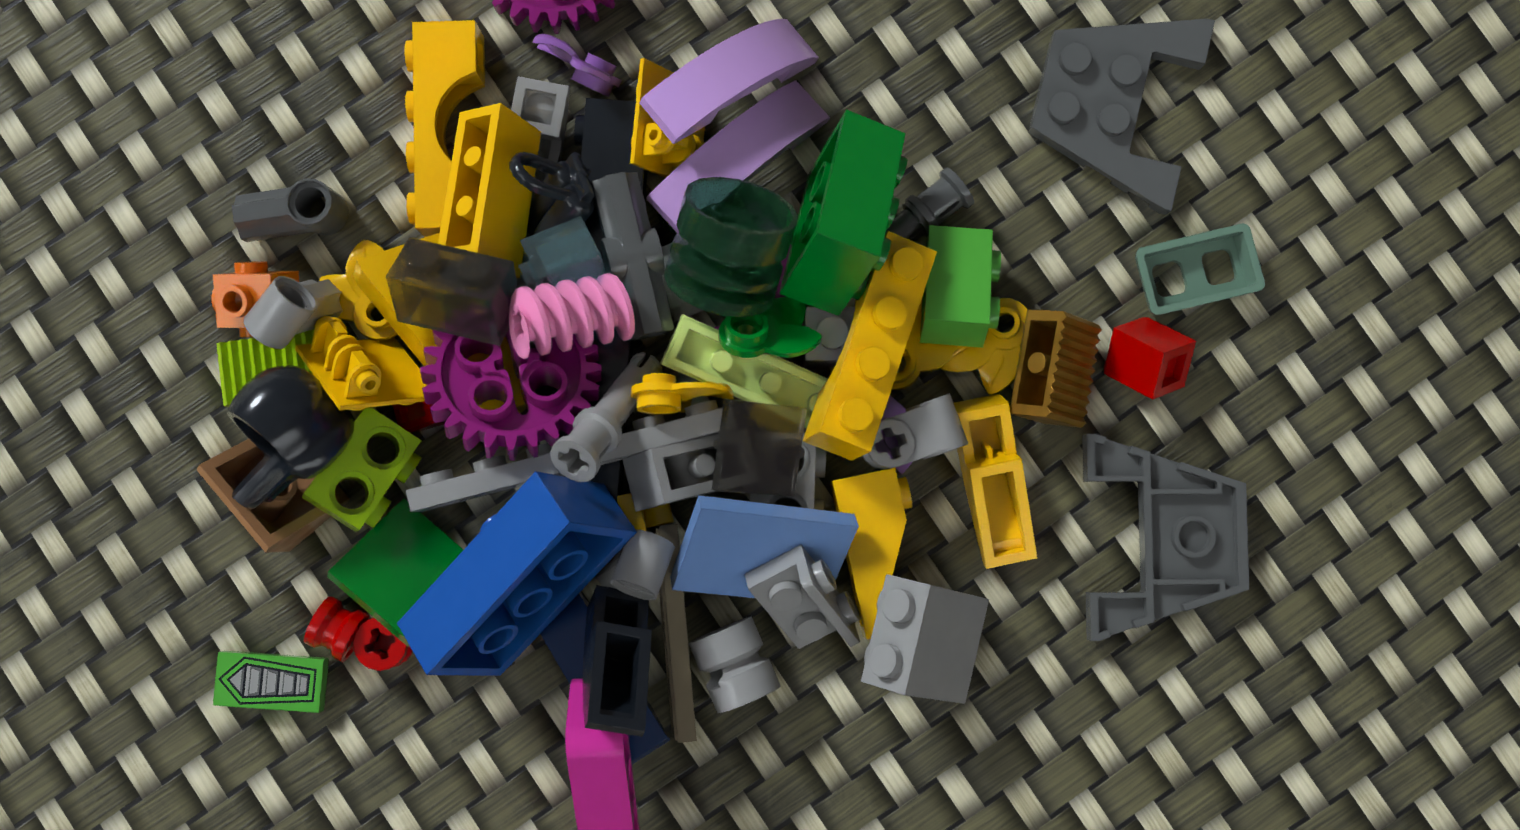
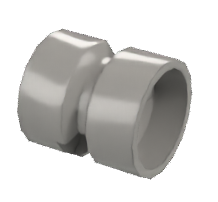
M752 616L728 624L689 642L699 670L709 672L711 675L706 687L717 713L730 711L748 704L781 687L770 659L761 657L758 653L763 642Z

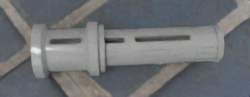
M640 352L635 354L596 406L585 408L579 412L574 419L571 433L568 436L561 437L554 443L550 451L551 461L563 476L577 482L590 481L598 473L601 466L600 459L603 455L612 452L619 445L622 438L621 427L637 407V400L631 397V387L642 383V377L646 374L663 373L660 362L653 355H650L646 363L639 367L646 358V353Z

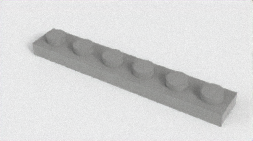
M716 400L684 408L686 417L665 423L663 414L632 421L634 431L623 433L619 445L612 452L603 455L600 459V465L620 461L652 448L733 431L735 428L729 406L718 409ZM545 443L538 445L539 453L538 457L535 458L526 449L528 458L507 464L505 455L474 462V473L454 477L452 469H447L420 476L421 486L406 490V495L411 512H425L520 487L535 471L559 476L563 475L555 468L551 461L550 451L552 447Z

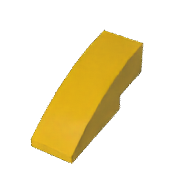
M1000 394L955 402L954 406L968 441L967 445L957 448L984 567L989 569L1037 559L1022 458L1016 451L1009 402Z

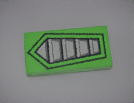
M220 651L217 657L213 705L320 713L324 711L329 658Z

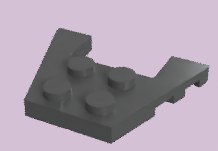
M1207 18L1055 30L1050 39L1028 133L1082 167L1087 165L1110 179V184L1125 193L1131 192L1150 204L1149 208L1155 212L1167 215L1172 211L1182 166L1133 155L1129 152L1151 59L1200 70L1206 62L1215 20Z
M1097 434L1082 435L1083 482H1137L1139 507L1140 591L1086 592L1087 640L1101 641L1125 630L1139 628L1153 623L1160 618L1181 611H1188L1249 590L1246 483L1183 462L1178 463L1134 446H1126Z

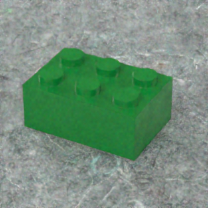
M846 109L808 174L779 294L837 316L841 314L851 298L860 299L868 283L870 271L872 269L879 271L883 267L890 251L891 240L885 238L886 229L892 224L899 207L900 199L893 196L894 188L899 185L905 173L908 162L906 157L901 156L906 133Z

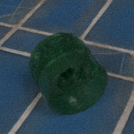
M708 177L689 183L683 196L676 224L679 233L675 235L671 244L670 256L664 272L668 288L685 302L701 310L718 315L748 317L762 314L772 307L783 270L781 261L787 257L798 220L795 209L779 194L760 185L740 179Z

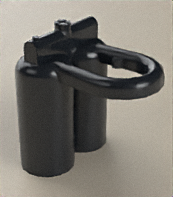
M577 152L572 153L566 161L557 163L532 153H516L509 162V169L520 184L535 192L531 198L527 233L530 234V237L526 241V246L529 252L538 260L547 264H555L595 209L594 192L588 178L591 170L583 165L581 155ZM523 165L536 168L540 172L548 174L542 182L531 176L524 169Z

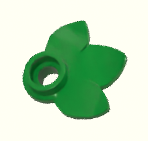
M748 282L734 288L724 299L723 309L726 319L723 320L719 327L718 337L723 349L734 356L753 358L768 353L784 358L797 357L809 353L821 342L822 335L819 332L803 326L806 313L805 303L789 297L763 300L760 292Z

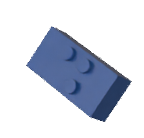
M535 471L499 512L482 524L478 535L397 622V625L426 675L500 676L627 544L637 531L604 484L590 481L577 482L564 476Z

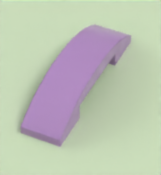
M787 19L767 21L722 41L694 58L645 94L639 104L672 144H675L710 124L721 109L776 78L782 83L815 64L819 57Z
M795 80L757 102L716 133L672 171L647 196V201L683 238L716 212L728 196L787 149L791 148L793 150L826 124L830 117Z

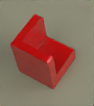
M1142 317L1113 328L1104 373L1152 400L1185 387L1196 340L1148 317Z

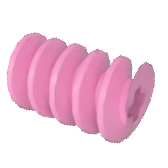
M611 273L602 274L597 279L590 276L582 277L576 283L569 279L562 280L555 287L549 283H542L537 285L534 291L527 286L515 289L511 296L509 306L510 336L513 348L522 359L529 357L530 342L534 341L538 353L544 356L550 354L551 338H555L558 348L562 352L571 350L573 334H575L582 348H588L592 346L594 330L603 345L612 343L614 327L623 341L631 339L635 332L634 312L629 294L620 279Z

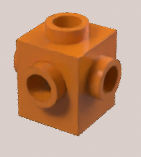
M267 261L235 262V272L213 274L214 289L211 301L216 312L217 328H239V337H253L243 323L246 314L275 278L286 276L299 282V271H268Z

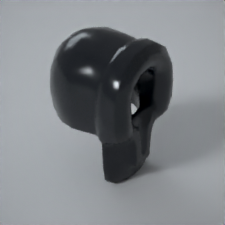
M294 365L271 367L261 371L247 382L233 398L227 410L229 418L265 456L234 489L232 498L248 509H255L263 502H272L295 480L312 479L322 473L348 446L354 432L353 417L347 410L339 411L321 386L320 381L306 369Z

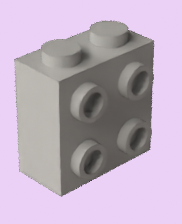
M886 574L883 589L877 600V615L871 640L864 655L865 665L861 682L905 696L965 704L989 599Z

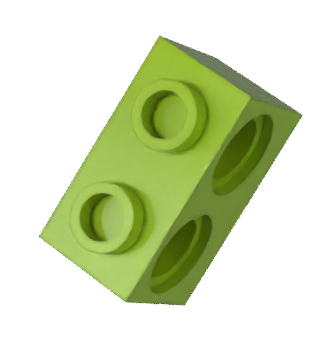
M372 407L366 408L354 422V432L348 446L331 465L314 478L302 498L355 532L359 531L364 523L374 528L392 502L384 497L386 491L395 479L404 484L422 459V457L414 453L422 440ZM378 436L389 439L394 444L396 450L394 460L388 464L374 462L367 453V443L370 439ZM344 480H354L360 483L365 490L363 505L356 509H348L341 506L335 497L336 486Z

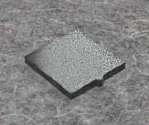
M724 398L719 438L713 442V447L717 449L711 490L794 497L799 460L805 454V450L801 446L807 408Z

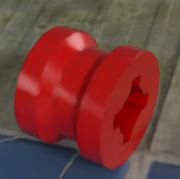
M328 596L313 615L306 629L303 641L313 648L323 646L331 650L334 659L345 662L354 652L353 641L356 631L361 624L370 619V616L361 610L351 612L343 608L341 600L334 596Z
M371 618L361 624L355 633L353 641L354 653L359 662L368 669L377 671L391 669L406 662L413 654L410 646L407 647L375 618ZM378 629H379L381 635L379 636V639H378V641L376 642L377 637H378V635H379V632H378Z

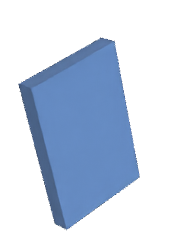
M698 495L670 576L672 590L755 598L748 590L745 574L799 545L805 548L815 562L822 559L836 580L859 527L855 514Z

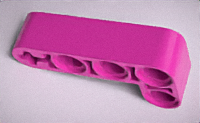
M583 678L571 679L565 744L577 830H640L629 735L585 728Z

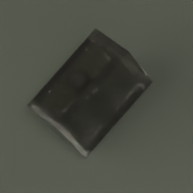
M409 237L386 275L397 321L500 346L509 330L511 296L515 289L518 288L513 261Z

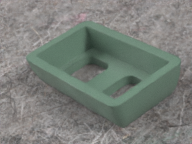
M1244 223L1141 247L1135 255L1148 310L1153 315H1161L1261 291L1265 287L1251 229ZM1224 250L1229 254L1234 279L1231 282L1211 285L1206 279L1202 256L1207 253ZM1175 262L1180 266L1185 290L1180 294L1162 297L1157 292L1152 269L1156 265Z

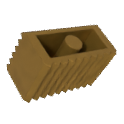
M1027 310L1010 413L1043 424L1082 428L1086 424L1083 418L1088 413L1086 406L1090 403L1087 396L1092 391L1088 386L1093 383L1090 376L1095 372L1092 365L1097 362L1094 356L1099 351L1096 344L1101 341L1097 336L1102 331L1101 327L1096 323L1065 311Z

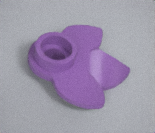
M538 34L534 37L532 43H539L537 49L550 53L576 68L571 78L572 80L609 97L613 86H620L622 80L613 76L617 66L588 53L585 61H583L569 44L549 34Z

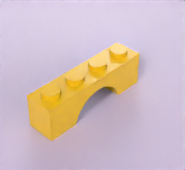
M475 20L412 22V40H406L405 42L406 67L408 72H413V91L406 92L405 109L408 121L414 122V141L407 142L406 144L407 168L410 173H414V192L408 193L406 207L409 223L415 224V229L424 237L440 233L451 167V159L447 151L445 139L448 120L455 107L465 97L485 87L484 36Z
M890 231L885 233V238L891 240L888 257L879 271L874 269L870 271L868 283L859 300L855 299L854 316L846 342L832 373L819 391L802 440L805 443L851 461L872 450L937 254L935 250Z

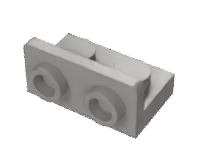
M802 545L745 574L748 590L798 649L836 630L850 647L860 643L855 622L861 620V616L853 598L847 591L842 593L837 591L835 579L827 564L822 559L815 562Z

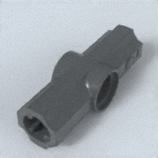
M637 172L610 174L591 183L604 237L601 239V251L606 273L616 275L624 284L633 307L635 332L628 341L655 337L674 330L662 275L665 273L662 248L655 228H650L646 203Z

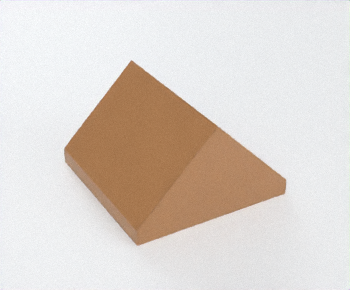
M250 439L239 443L198 466L197 471L265 553L290 552L331 517L302 498L314 478L295 480L272 502H263L255 509L245 508L232 498L234 489L265 456ZM337 485L335 497L338 503L344 506L350 498Z

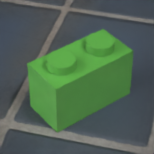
M929 225L925 247L937 251L922 296L920 343L983 348L988 329H997L1000 314V298L991 297V282L999 281L1001 251L992 250L993 230Z

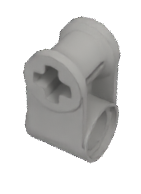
M950 393L907 408L904 413L882 420L871 452L862 457L872 467L887 469L899 467L921 458L925 460L967 445L968 441ZM881 430H883L886 437L895 436L898 440V446L891 449L893 458H890L887 452L878 453L875 448V443L882 440Z

